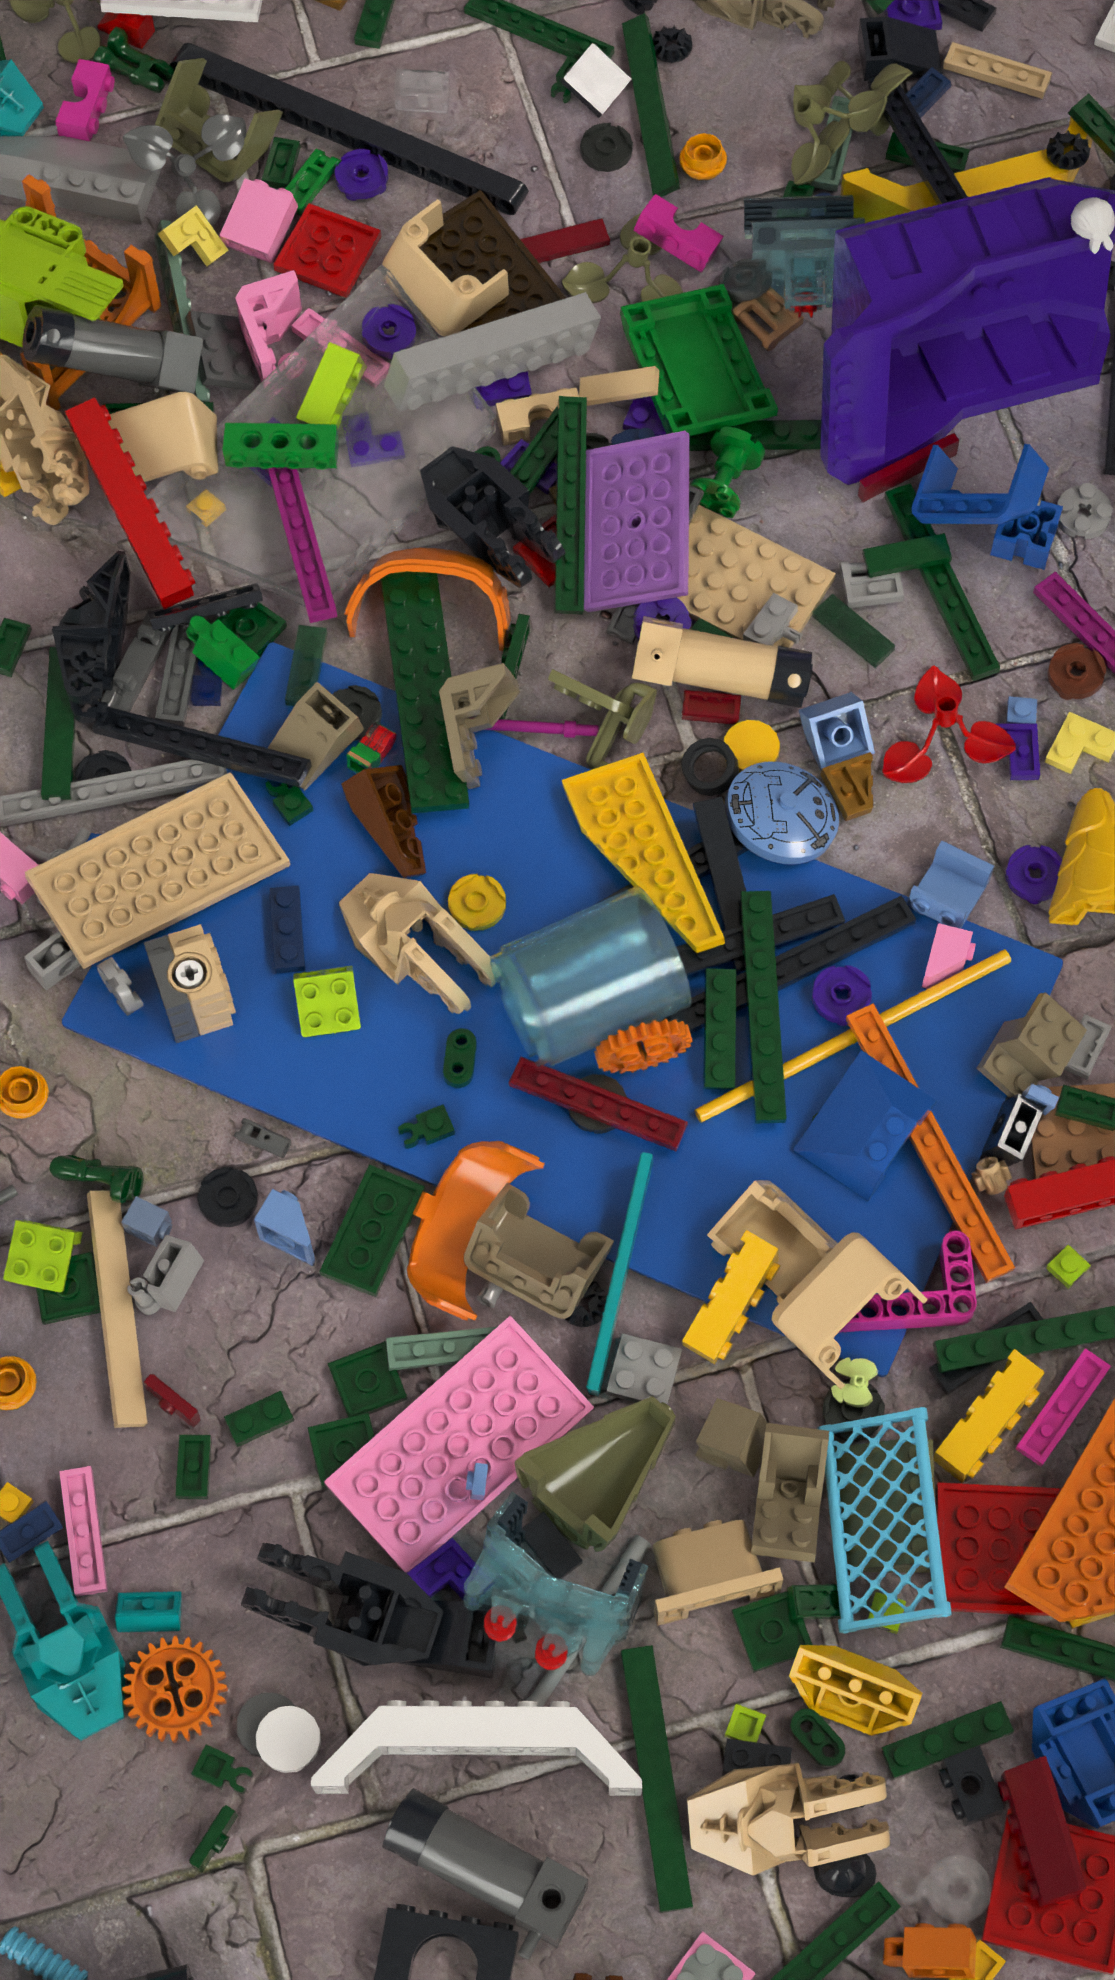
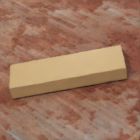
M656 366L580 377L579 397H587V406L656 396L658 395L659 369Z

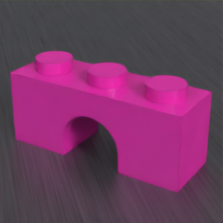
M79 59L71 81L75 96L84 99L79 102L63 100L55 122L59 136L91 141L93 134L98 132L99 117L106 110V98L108 93L113 91L115 79L111 76L108 64Z
M655 194L641 212L633 231L702 273L716 254L724 236L702 222L694 230H684L678 227L673 219L678 207Z

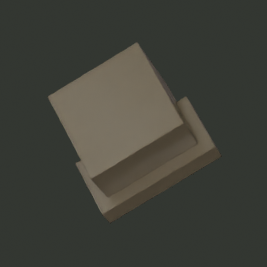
M717 1398L696 1440L699 1449L695 1456L699 1461L724 1470L729 1465L732 1470L754 1477L761 1463L767 1421L759 1412Z

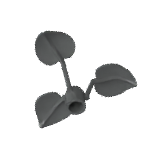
M217 114L208 118L201 130L202 140L208 147L193 156L182 154L174 157L172 153L168 152L173 145V138L166 129L160 126L145 125L127 132L123 136V141L135 164L146 171H155L165 165L167 156L170 162H172L171 169L173 173L178 177H183L184 181L192 189V192L185 191L178 195L176 200L178 217L180 218L197 205L213 227L220 216V202L217 196L210 190L202 189L197 192V188L189 178V175L195 171V161L211 150L214 157L219 161H228L237 156L244 145L246 137L245 120L241 117L226 114Z

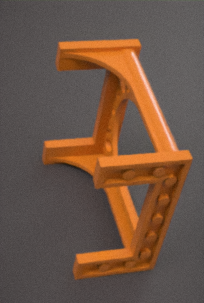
M28 174L22 180L26 195L25 206L56 217L55 205L52 201L49 185L42 179L37 180ZM84 239L86 246L84 257H86L88 266L122 279L124 286L121 290L126 293L124 297L111 301L100 315L101 320L131 326L147 309L155 313L161 307L160 292L152 263L153 259L145 250H138L133 245H130L124 251L127 268L119 264L113 255L109 253L106 255L98 249L94 242ZM110 306L115 307L113 312L108 310ZM23 352L20 354L24 368L50 385L46 405L58 411L61 408L59 398L86 371L67 367H54L50 370L49 365L27 361Z

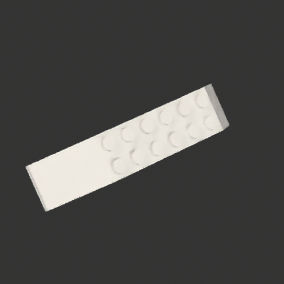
M401 1700L387 1701V1706H379L311 1777V1787L316 1794H349V1785L381 1755L577 1756L609 1787V1796H641L642 1779L578 1708L570 1707V1702L566 1701L550 1702V1707H537V1702L519 1701L517 1702V1707H504L503 1701H486L485 1706H472L471 1701H453L452 1706H439V1701L431 1700L420 1701L419 1706H406V1701Z

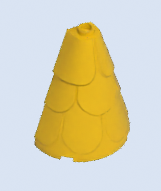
M1093 788L1088 790L1077 803L1065 840L1067 847L1057 874L1058 881L1049 908V923L1078 925L1087 912L1115 914V802L1109 792L1101 788Z

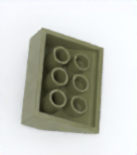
M899 1439L881 1441L879 1444L890 1451ZM928 1439L932 1481L935 1497L933 1439ZM904 1442L896 1453V1457L903 1463H908L913 1457L917 1456L916 1446L910 1442ZM870 1443L850 1445L849 1449L855 1455L861 1456ZM875 1447L866 1458V1462L874 1469H877L887 1455L882 1449ZM844 1453L841 1458L836 1459L837 1471L848 1474L856 1464V1458L850 1453ZM891 1460L883 1470V1475L890 1481H895L903 1471V1465L896 1460ZM862 1465L854 1474L853 1481L859 1486L864 1487L873 1476V1471L867 1466ZM912 1472L907 1473L900 1483V1488L907 1494H912L920 1487L919 1475H915ZM878 1478L869 1492L876 1499H882L889 1490L890 1484L883 1478ZM852 1483L847 1484L840 1490L841 1502L851 1505L860 1493L859 1488ZM896 1490L887 1500L886 1505L892 1511L899 1512L906 1503L907 1497L902 1492ZM865 1496L856 1507V1511L867 1518L876 1508L877 1503L871 1497ZM916 1503L911 1504L903 1515L904 1520L911 1525H916L919 1520L924 1519L923 1506H919ZM881 1509L874 1518L873 1524L883 1531L892 1522L894 1516L887 1509ZM851 1514L848 1519L843 1520L844 1533H848L851 1536L856 1535L863 1525V1520L856 1514ZM900 1521L890 1532V1537L897 1543H903L911 1529L904 1522ZM868 1527L860 1537V1543L866 1548L871 1549L880 1538V1533L873 1527ZM919 1534L915 1535L907 1545V1550L916 1557L920 1556L922 1552L928 1550L926 1537ZM885 1540L876 1554L883 1561L888 1562L897 1551V1546L890 1540ZM855 1545L850 1551L846 1552L847 1563L858 1567L867 1555L866 1550L859 1545ZM902 1553L893 1567L899 1573H907L913 1566L914 1559L907 1553ZM872 1558L863 1569V1572L881 1573L884 1565L876 1558ZM919 1566L914 1573L931 1572L930 1569Z

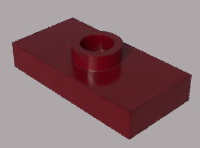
M684 690L682 720L735 725L739 722L741 695Z
M150 1374L144 1380L147 1391L160 1400L157 1403L158 1406L168 1415L172 1416L176 1413L193 1428L199 1423L201 1419L198 1410L158 1377Z

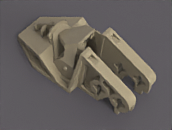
M692 0L705 13L753 30L757 21L782 30L796 22L798 28L802 30L803 37L808 39L810 34L813 35L821 31L824 23L822 13L803 0ZM817 0V6L819 9L827 11L829 7L834 8L836 0Z

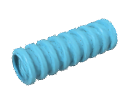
M16 1926L5 1934L0 1943V1954L4 1955L7 1953L8 1959L13 1960L15 1958L19 1966L24 1964L27 1971L34 1970L33 1974L35 1976L42 1975V1980L88 1979L87 1970L80 1971L79 1965H70L71 1961L69 1959L62 1960L61 1954L54 1955L53 1949L48 1948L46 1950L45 1944L42 1942L37 1944L34 1937L27 1938L28 1934L26 1932L19 1933V1928Z

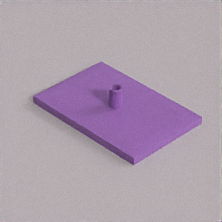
M680 431L586 450L584 610L594 612L688 595L689 433Z

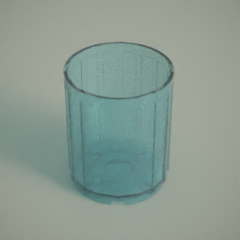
M640 886L630 888L500 947L498 953L490 956L493 977L496 983L500 982L503 993L500 997L507 1014L529 1057L538 1055L539 1060L535 1061V1065L538 1067L547 1063L553 1066L601 1045L600 1041L608 1040L609 1035L618 1034V1030L626 1031L629 1029V1026L637 1027L641 1022L647 1024L653 1020L658 1021L691 1006L690 987L677 948L659 911L648 894Z

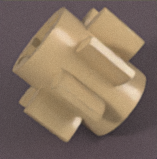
M987 1157L980 1160L976 1164L977 1171L972 1173L979 1192L985 1190L989 1195L1003 1192L1008 1186L1006 1180L1012 1179L1005 1160L998 1162L996 1157Z

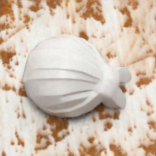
M1096 197L1080 201L1071 214L1073 230L1080 236L1090 239L1089 248L1094 254L1099 251L1101 243L1104 248L1111 251L1113 242L1109 235L1115 226V215L1112 206L1107 201Z

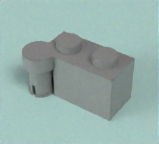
M165 1235L143 1274L144 1279L135 1278L131 1280L130 1284L134 1289L128 1285L127 1291L135 1299L137 1308L145 1315L154 1314L160 1308L176 1312L201 1268L204 1259L191 1242Z

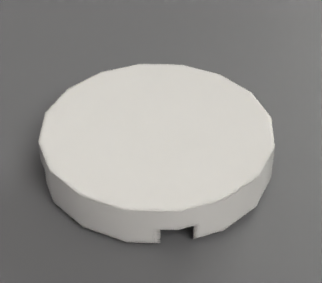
M295 1706L278 1707L269 1712L260 1722L256 1733V1747L262 1760L272 1769L283 1773L298 1772L305 1768L316 1758L321 1745L320 1729L314 1717L306 1710Z

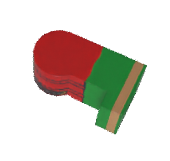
M378 722L373 723L365 737L347 753V768L355 773H359L364 769L378 768L393 747L397 734Z

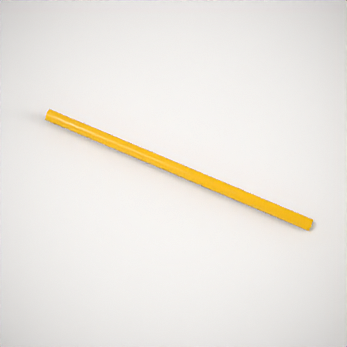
M1004 949L880 1013V1016L887 1027L1011 963V957ZM849 1029L783 1063L784 1080L858 1042L852 1030ZM750 1080L694 1109L697 1119L702 1123L752 1097L753 1081Z

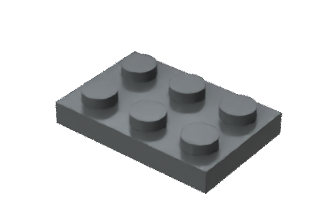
M189 311L185 317L189 334L203 338L198 368L202 384L251 391L255 381L238 317Z

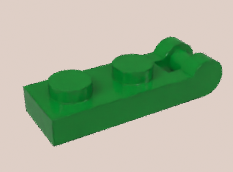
M318 148L313 151L285 188L293 194L298 205L296 214L300 216L303 214L308 203L311 204L326 182L335 174V167L341 162L340 159L334 156L330 158L325 155L324 151Z

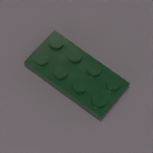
M369 1164L319 1271L320 1275L377 1297L412 1221L413 1212L422 1192H425V1186Z

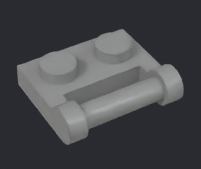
M849 561L839 563L847 608L903 602L904 592L899 572L869 578L868 575L852 577L853 574L868 573L865 562L849 564Z

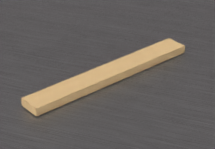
M89 1191L87 1193L114 1428L144 1427L147 1424L132 1295L127 1291L128 1285H131L124 1228L121 1223V1204L111 1199L110 1191Z

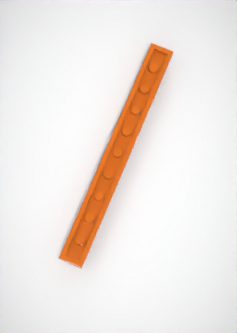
M874 1003L847 1015L846 1021L862 1051L919 1088ZM930 1111L923 1123L915 1127L909 1139L958 1231L965 1233L969 1238L971 1255L985 1282L988 1283L1013 1271L1015 1266L932 1111Z

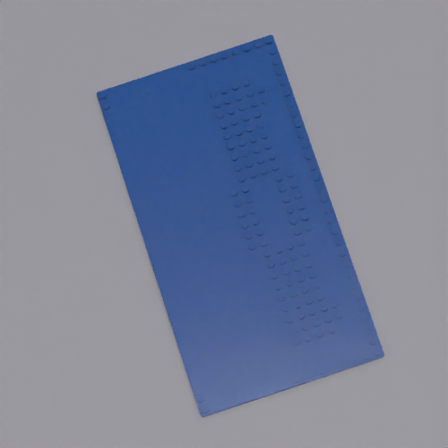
M274 642L267 645L218 736L268 748L296 703L316 682L320 683L331 694L339 689L343 690L347 689L348 686L357 685L366 687L376 694L382 709L380 724L397 734L393 747L379 767L402 765L406 774L395 691ZM481 730L473 733L477 742V749L474 750L475 759H478L480 762L482 776H479L480 787L473 789L467 787L469 809L413 813L417 815L418 824L414 826L416 837L421 841L426 873L421 876L405 879L421 881L439 905L449 914V892L451 887L460 878L469 874H478V876L486 877L487 875L493 877L498 881L506 894V910L502 919L496 925L486 930L471 931L463 928L497 962L627 886L630 882L582 833L564 791L563 779L590 771L591 769L494 730ZM360 740L353 741L305 791L301 787L299 788L312 804L313 812L291 826L287 824L274 807L272 800L276 797L271 796L267 792L265 782L269 781L273 787H279L282 783L226 768L227 774L232 773L289 858L290 866L93 964L62 1018V1025L66 1029L437 1187L445 1170L455 1159L459 1150L472 1143L502 1141L540 1158V1162L545 1164L543 1169L524 1172L510 1183V1185L524 1192L529 1198L530 1206L527 1215L578 1243L588 1232H598L614 1240L612 1248L606 1257V1260L615 1263L640 1154L642 1152L653 1154V1166L629 1270L706 1303L710 1301L708 1296L716 1281L720 1277H725L726 1273H724V1270L731 1257L728 1253L725 1256L718 1253L712 1247L711 1243L713 1240L707 1234L755 1180H768L778 1186L837 1243L850 1233H860L920 1292H923L940 1254L943 1238L949 1233L953 1223L947 1208L909 1138L885 1171L884 1175L886 1177L869 1201L793 1151L812 1123L813 1116L821 1110L862 1050L858 1042L784 1080L787 1117L785 1123L755 1124L754 1096L700 1123L694 1109L731 1091L727 1089H704V1028L691 1033L693 1042L690 1043L691 1047L685 1048V1053H678L679 1057L669 1059L668 1063H658V1067L648 1066L646 1070L639 1069L633 1073L626 1071L622 1074L619 1071L610 1073V1070L604 1072L603 1068L599 1069L594 1051H596V1046L601 1045L600 1041L608 1040L609 1035L618 1034V1030L626 1031L629 1029V1026L637 1027L641 1022L705 990V970L678 978L669 949L686 944L687 942L653 907L511 991L500 975L495 979L496 984L492 988L489 985L485 986L479 980L477 972L469 964L463 963L461 965L456 960V956L444 946H437L434 943L431 926L423 919V929L415 932L410 927V932L407 936L411 939L414 938L416 943L462 989L471 1002V1008L468 1011L464 1010L461 1014L455 1012L452 1014L440 995L429 994L409 975L397 985L355 948L339 906V902L369 873L403 878L353 813L341 783L357 774L347 768L346 755L353 746L356 747ZM664 799L685 849L688 850L700 843L701 837L694 811ZM750 850L738 856L746 891H771L772 914L835 894L845 919L844 923L902 895L815 859L801 864H782L764 859ZM709 873L699 879L721 931H725ZM299 885L305 971L276 973L270 888ZM902 895L905 902L908 903L909 897ZM912 908L910 910L916 918L914 925L828 966H835L836 968L849 965L861 970L870 981L872 991L871 1004L874 1003L879 1014L926 990V988H922L937 926L940 922L924 914H919ZM966 920L961 929L973 932L971 943H975L976 946L972 961L966 960L963 970L1004 949L1009 953L1011 963L887 1026V1029L919 1089L937 1100L931 1111L970 1182L972 1173L975 1172L976 1164L981 1158V1152L1001 1105L1007 1097L1005 1093L976 1068L1004 1022L1025 1017L1038 994L1046 992L1050 996L1062 969L1063 960ZM201 924L204 934H211L214 946L217 949L236 1013L231 1014L232 1026L204 1035L199 1034L198 1037L176 1043L144 942L165 935L169 937V934ZM838 926L775 946V957ZM110 957L115 960L120 970L123 969L132 982L129 987L132 992L135 991L144 1005L128 1016L119 1007L116 997L113 993L109 992L97 971V965ZM733 961L710 969H734ZM352 965L361 1028L358 1030L303 1037L301 1034L293 974ZM826 968L778 991L783 1063L851 1029L849 1025L840 1026L837 1023L826 1020L817 1012L812 1003L814 982L817 976ZM745 970L736 971V976L745 972ZM835 990L836 998L840 1000L848 999V990ZM748 1006L736 1011L735 1088L752 1080ZM464 1028L470 1030L476 1037L477 1050L474 1074L470 1084L463 1088H454L446 1083L443 1075L446 1042L452 1031ZM459 1039L456 1043L458 1045H465L467 1041ZM520 1057L578 1079L592 1074L606 1075L615 1079L623 1087L627 1098L687 1121L688 1126L677 1151L617 1128L603 1134H595L594 1132H586L580 1129L571 1120L568 1109L509 1086L510 1078ZM455 1067L453 1069L455 1073L463 1071L462 1067ZM444 1104L454 1127L455 1135L427 1145L425 1139L422 1138L413 1148H405L404 1141L410 1139L413 1134L406 1132L400 1135L398 1127L404 1123L417 1124V1114ZM764 1283L761 1290L765 1293L756 1308L750 1306L745 1316L749 1318L748 1321L785 1336L772 1321V1314L779 1305L776 1300L778 1296ZM901 1306L891 1308L892 1312L897 1316L907 1314L905 1308ZM871 1308L860 1310L862 1315L867 1318L876 1316V1312ZM907 1329L839 1332L834 1337L841 1347L838 1359L843 1360L847 1357L851 1361L859 1358L868 1359L875 1363L878 1370L877 1376L886 1377Z

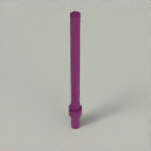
M498 719L492 728L484 730L563 734L565 738H575V735L597 736L599 725L576 724V721L565 720V723Z

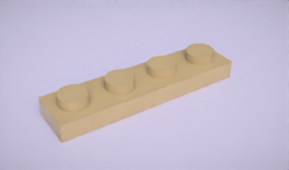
M954 42L950 46L943 65V69L1041 99L1045 95L1052 76L1050 71Z

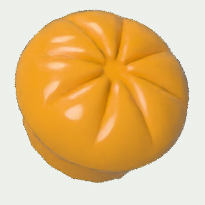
M701 133L689 138L680 152L679 161L682 170L691 178L710 180L717 177L724 170L727 163V155L721 141L716 136Z
M17 1066L11 1067L0 1076V1110L3 1113L16 1119H25L36 1115L43 1109L48 1099L49 1089L45 1078L39 1072Z
M16 1356L0 1358L1 1410H15L24 1406L35 1392L37 1383L35 1371L22 1358Z

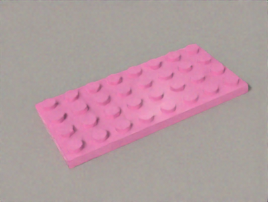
M509 1316L327 1478L324 1484L401 1571L407 1573L454 1537L518 1478L515 1470V1461L527 1451L565 1436L594 1409V1406L521 1326ZM475 1463L488 1464L483 1500L470 1499L471 1490H466L467 1472L474 1471Z

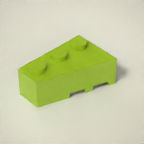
M331 342L328 343L296 416L300 424H337V429L339 428L342 413L350 403L352 395L367 369L359 354Z

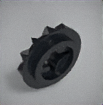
M674 25L672 28L667 29L663 26L661 31H655L653 37L656 57L664 62L674 63L682 61L692 51L691 35L686 33L685 28L679 30ZM667 40L670 42L676 40V45L672 43L670 46H667Z
M1068 130L1065 134L1057 132L1054 138L1049 139L1046 153L1050 162L1061 169L1072 170L1083 166L1087 162L1091 148L1088 146V139H1082L1080 133L1076 135L1070 134ZM1069 145H1073V150H1070L1069 152H1066L1065 155H1063L1064 148L1069 147Z
M591 1282L583 1296L585 1299L592 1298L588 1302L589 1313L583 1306H577L571 1316L565 1319L568 1323L577 1327H589L602 1319L607 1296L605 1290L597 1282Z

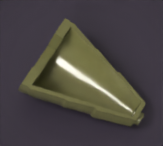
M653 1396L606 1414L599 1421L568 1432L567 1435L525 1452L515 1461L517 1477L522 1488L526 1489L529 1486L534 1498L531 1502L540 1513L545 1512L564 1537L586 1550L590 1546H594L595 1552L603 1551L616 1538L632 1503L636 1501L649 1471L655 1468L675 1424L676 1415L669 1405L664 1402L660 1403Z

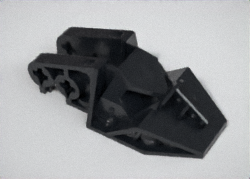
M452 446L420 470L429 509L434 513L438 527L453 531L478 558L493 567V571L518 588H522L532 580L531 570L526 566L525 560L519 555L512 556L507 550L504 540L500 537L497 538L504 531L508 530L514 540L522 542L523 545L550 563H555L565 555V550L556 538L555 533L552 530L549 532L545 531L539 523L538 517L528 508L529 490L495 458Z
M117 551L86 581L87 586H83L79 590L83 601L70 607L61 619L59 626H53L52 628L64 687L70 701L72 713L75 719L83 724L92 723L100 715H108L109 711L108 702H99L98 699L102 698L103 690H112L115 670L120 665L127 624L131 575L125 551ZM85 704H90L91 707L87 709V712H82L81 708H84Z
M262 1543L257 1560L261 1563L326 1590L331 1595L335 1593L344 1597L334 1625L329 1620V1612L327 1611L317 1612L300 1606L294 1601H281L268 1596L266 1591L258 1588H246L241 1606L313 1637V1644L332 1650L363 1667L428 1659L443 1610L406 1572L345 1551L338 1566L310 1555L292 1554L279 1544Z

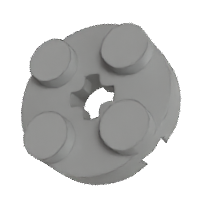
M1084 483L1081 486L1072 487L1066 490L1057 502V505L1063 506L1058 526L1067 535L1074 538L1075 535L1085 536L1084 539H1092L1103 534L1108 528L1113 507L1109 498L1102 491L1096 489L1093 484ZM1085 508L1089 510L1090 516L1085 514L1079 515V509Z
M112 957L97 965V971L109 992L113 993L116 997L117 1004L127 1016L144 1006L135 991L132 992L129 987L132 984L130 978L123 969L120 970Z

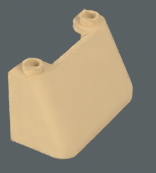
M177 392L110 414L112 420L108 421L111 429H118L124 442L120 446L123 452L129 451L135 463V467L132 470L135 476L141 474L144 482L182 470L198 480L218 473L217 415L194 394Z
M755 1180L707 1234L713 1240L711 1243L712 1247L723 1256L727 1253L732 1255L736 1251L740 1252L744 1246L741 1238L746 1230L778 1248L779 1260L777 1264L781 1265L774 1279L772 1281L767 1279L765 1284L778 1296L776 1300L779 1304L838 1244L778 1186L768 1180Z

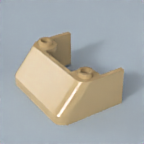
M437 199L403 225L385 256L382 266L385 277L435 331L445 337L460 332L509 295L508 273L505 269L484 284L471 275L460 276L451 282L423 253L419 247L427 241L430 235L444 226L442 204Z
M850 1233L775 1308L772 1314V1321L832 1382L842 1389L845 1384L829 1370L838 1360L841 1353V1347L834 1339L841 1329L876 1293L885 1300H893L907 1289L923 1304L928 1299L860 1233Z

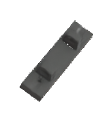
M147 612L113 677L112 690L106 691L100 702H108V707L127 712L131 711L172 629L168 631L153 630ZM143 639L152 642L153 645L143 642Z

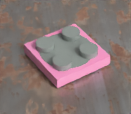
M702 1931L667 1980H752L756 1973Z

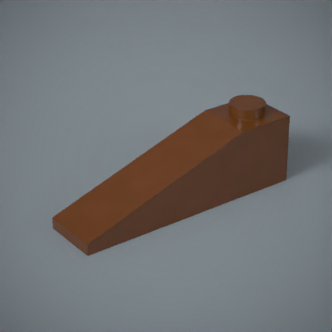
M402 765L364 769L341 783L351 810L403 878L424 875L426 868L421 841L416 837L414 826L418 824L417 815L411 814L407 777Z

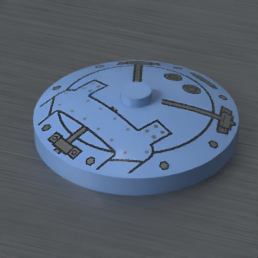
M762 762L751 765L734 778L725 797L724 807L730 829L735 837L751 852L772 862L801 864L812 861L829 848L838 831V808L829 790L815 776L791 764Z

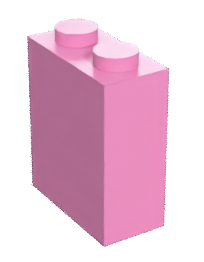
M245 178L220 232L219 237L226 247L273 264L298 208L293 194L283 188H278V190L270 188L267 183L259 179L251 181Z

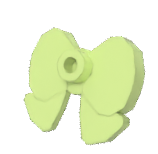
M849 1357L839 1361L835 1367L836 1372L851 1379L850 1384H845L842 1389L837 1385H833L831 1387L833 1397L839 1403L845 1401L846 1404L852 1407L868 1406L873 1401V1396L867 1388L869 1380L878 1373L875 1363L862 1358L851 1361Z

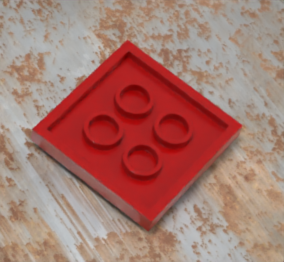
M308 203L273 264L274 271L283 274L294 270L298 280L347 298L381 239V230Z

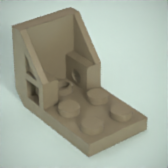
M504 663L449 677L439 691L454 773L462 782H467L469 789L480 787L479 776H482L480 762L478 759H475L474 750L477 749V742L473 732L492 728L520 693L518 681ZM477 715V717L474 718V719H470V718H469V717H472V716Z
M766 1423L751 1554L815 1563L819 1511L829 1431Z

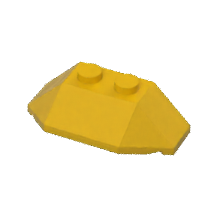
M800 1645L789 1674L790 1679L795 1683L809 1709L816 1711L820 1716L871 1736L912 1724L923 1694L896 1669L837 1646Z

